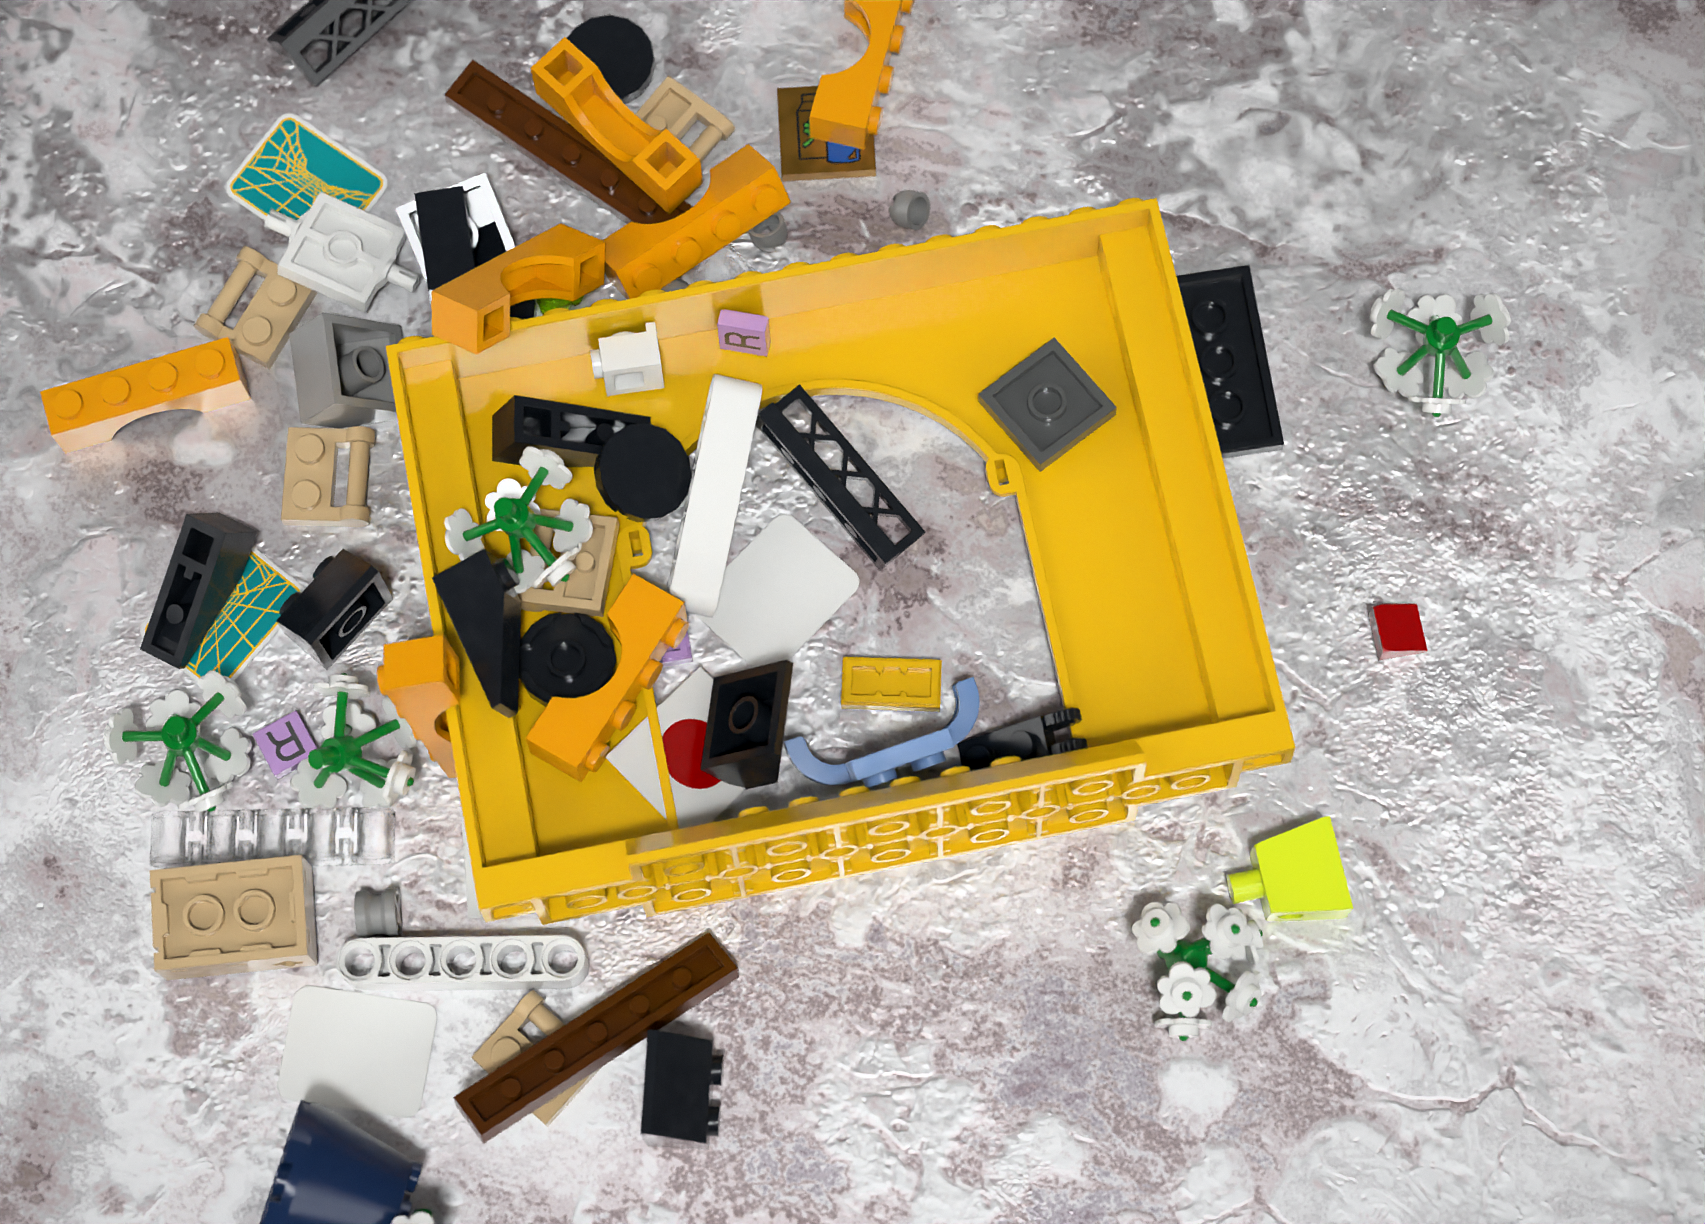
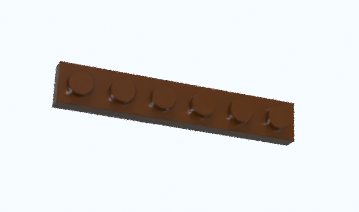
M473 59L444 94L446 103L627 224L629 222L640 224L664 222L685 213L693 207L686 201H683L672 213L668 214L572 125Z
M708 932L454 1096L455 1105L484 1144L647 1038L648 1030L661 1029L739 978L738 967Z

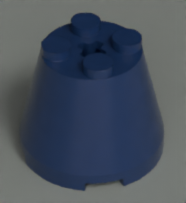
M300 1100L259 1224H392L397 1216L409 1217L413 1202L409 1201L410 1195L405 1194V1191L414 1193L423 1163L410 1159L325 1106Z

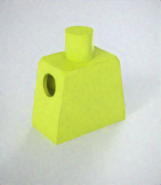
M1330 816L1319 818L1255 844L1250 852L1253 869L1227 874V885L1232 903L1237 904L1260 899L1266 921L1347 918L1353 910Z

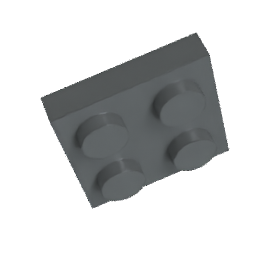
M1055 337L978 394V402L1040 472L1113 418L1117 411V407Z

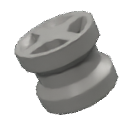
M387 888L382 894L372 895L367 890L356 891L354 913L358 938H373L374 935L385 934L389 938L401 937L402 909L398 889Z

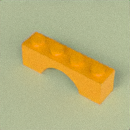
M844 0V18L861 30L869 46L862 58L850 68L838 73L821 75L810 113L811 138L865 150L869 134L878 135L883 116V107L878 106L881 93L889 95L895 67L889 66L892 53H901L906 26L900 25L903 13H912L915 0Z
M566 37L561 39L530 68L536 94L668 214L672 213L703 183L700 158L669 130H657L636 116L615 94L603 77L599 67Z
M747 144L710 169L711 179L706 193L697 204L685 213L673 219L655 224L629 222L603 240L605 241L604 272L610 283L626 299L638 298L639 295L649 290H660L790 204L791 200L775 166L750 144Z
M560 223L432 290V335L474 354L483 352L510 337L511 306L523 301L541 298L575 301L604 285L605 241Z
M229 337L40 391L51 436L65 454L111 441L121 427L149 414L175 409H191L207 413L251 400L240 357Z
M634 573L607 613L610 630L622 647L620 663L615 674L606 685L592 694L578 698L552 697L525 738L531 754L581 783L589 770L595 773L601 767L609 752V746L606 745L616 729L622 731L629 724L636 710V705L633 702L643 687L649 690L654 685L663 667L660 660L669 647L675 649L679 646L689 628V622L686 621L685 602Z
M444 635L383 644V665H379L377 669V680L382 695L390 698L395 705L398 716L401 719L404 718L412 728L415 739L417 741L421 740L428 749L430 759L439 764L449 779L456 778L446 709L460 704L459 657Z

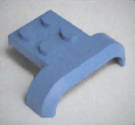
M971 677L959 681L952 686L955 698V711L950 722L939 731L839 765L826 764L815 758L809 751L805 739L799 736L783 742L788 758L803 776L816 783L843 785L863 779L865 787H871L897 778L895 767L907 763L911 764L914 772L944 762L946 759L943 751L953 748L969 734L976 722L979 712V692L975 679Z

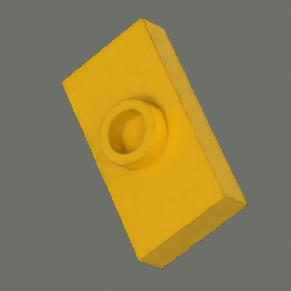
M843 657L841 709L940 712L942 660Z

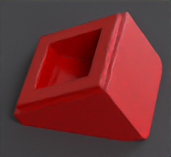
M1380 604L1371 607L1368 618L1378 661L1421 654L1428 651L1417 604Z

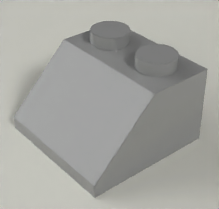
M321 313L289 333L299 414L302 424L342 429L398 420L386 346L398 344L403 339L401 325Z

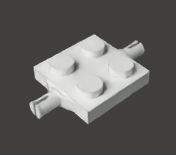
M321 191L310 210L300 216L298 220L277 212L275 209H271L266 217L264 228H269L289 237L288 248L278 263V275L364 313L377 290L383 287L387 281L412 293L418 286L421 274L396 264V257L407 236L404 228Z

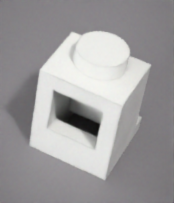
M655 322L645 323L646 332L633 333L624 331L615 333L611 337L598 338L600 349L590 350L594 379L604 378L607 396L665 388Z

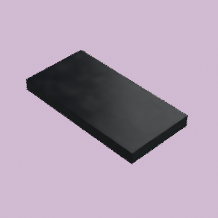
M1250 265L1177 275L1222 458L1283 450L1284 440Z

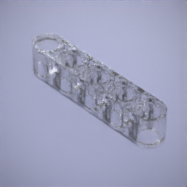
M383 807L215 810L213 812L204 810L199 813L196 811L157 812L151 815L150 866L167 869L302 855L311 866L390 864L395 861L396 811Z

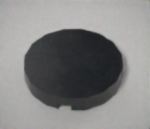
M613 15L593 17L576 26L567 39L599 67L609 86L624 104L641 96L651 83L655 64L652 42L644 30L631 20Z
M649 423L630 424L610 435L602 444L600 453L595 460L594 475L596 488L608 507L614 512L619 511L622 515L628 517L626 519L635 522L656 521L678 509L688 495L692 478L689 457L680 441L666 429Z
M561 612L549 614L532 624L520 640V682L530 697L545 707L552 697L578 698L592 694L606 685L615 674L617 661L613 641L605 628L588 615L575 612L574 615H561Z

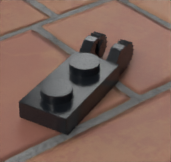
M1068 708L1044 716L1040 715L958 743L962 766L969 767L970 771L990 768V764L993 761L1005 757L1016 756L1020 757L1021 761L1086 749L1088 745L1084 738H1070L1056 744L1054 731L1071 727L1082 721L1080 709Z

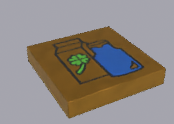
M818 86L777 88L782 182L876 176L874 135L869 134L865 150L811 138L810 113Z

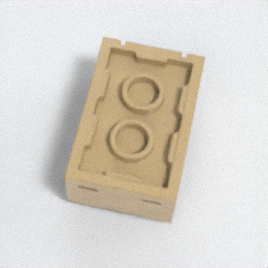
M302 855L150 870V888L155 891L151 893L153 948L158 951V953H153L154 971L167 981L318 965L312 866Z

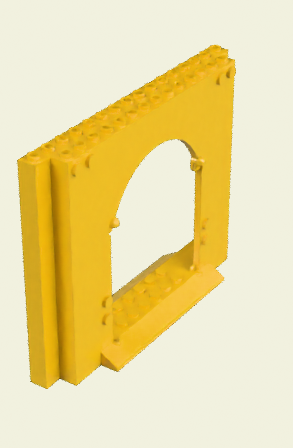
M1129 198L1119 202L1116 206L1101 209L1082 207L1073 210L1068 215L1049 219L1045 216H1035L1024 220L1021 224L1002 228L997 225H988L975 230L971 234L953 237L948 234H941L929 238L924 243L909 246L899 243L889 244L880 248L877 252L862 255L842 253L834 256L830 261L815 264L795 262L785 266L782 270L763 274L758 271H748L737 275L734 279L716 283L709 280H701L691 283L687 288L669 292L659 289L649 290L639 295L638 298L622 301L602 299L594 302L590 307L575 310L555 308L546 311L542 316L523 320L517 317H510V337L479 354H474L436 336L429 338L409 336L401 339L398 344L386 346L433 636L444 635L459 657L460 704L446 709L478 909L485 923L537 913L541 924L545 925L641 905L643 906L646 918L1135 821L1139 806L1234 788L1238 785L1241 772L1291 763L1296 747L1157 198L1148 200ZM726 309L767 316L769 318L771 341L767 357L720 349L717 326L720 311ZM655 322L665 388L607 396L604 378L594 379L590 350L600 349L598 338L611 337L615 333L624 331L633 333L646 332L645 323ZM1055 337L1117 407V411L1113 418L1040 472L978 402V394ZM714 374L762 384L759 409L767 407L772 402L776 404L799 384L810 397L819 395H850L898 404L942 424L972 447L986 462V479L990 490L995 495L1000 497L1016 495L1064 709H1080L1082 721L1068 727L1071 738L1086 739L1088 748L1021 761L1020 757L1016 756L1005 757L993 761L990 764V768L970 771V768L966 766L954 767L941 772L940 778L920 781V778L915 776L904 777L892 781L889 784V788L870 791L868 787L864 786L853 787L840 792L839 798L819 801L818 797L813 796L802 797L791 801L788 804V808L769 811L767 807H752L740 811L738 818L679 829L653 686L649 690L644 687L633 702L636 705V710L631 721L624 730L616 729L606 745L609 746V754L648 716L667 820L607 759H605L595 773L589 770L581 783L531 754L525 738L540 717L545 706L530 697L520 679L518 714L508 718L491 708L432 577L461 562L459 555L450 552L446 545L445 518L462 508L470 514L473 523L475 522L478 525L487 522V514L490 511L485 505V498L489 493L497 492V486L503 479L512 478L520 484L521 488L528 486L532 478L529 476V470L521 465L492 461V415L514 395L651 417L652 425L666 429L680 441L687 456L697 448L708 392ZM566 467L572 473L573 478L571 481L566 483L563 489H556L550 484L541 485L536 492L533 502L540 509L560 511L561 505L566 499H574L579 504H587L590 509V515L616 517L620 526L603 617L589 616L600 623L611 637L616 655L617 670L621 659L622 647L610 630L607 613L631 578V570L645 567L652 559L651 541L649 533L645 528L647 522H635L626 519L628 518L627 516L622 515L619 511L614 512L605 504L596 488L594 467ZM1008 481V484L999 485V483H1004ZM493 531L483 535L480 539L485 550L498 559L507 558V555L511 552L509 536L504 531ZM553 533L550 552L556 559H559L561 552H557L554 549L553 538L555 533ZM521 538V549L530 553L531 545L525 538ZM643 553V555L633 557V554ZM549 581L543 584L544 590L554 591V587ZM521 609L520 640L532 624L549 614L560 612L547 610L531 612ZM561 612V615H563V614H573V613H564V612Z

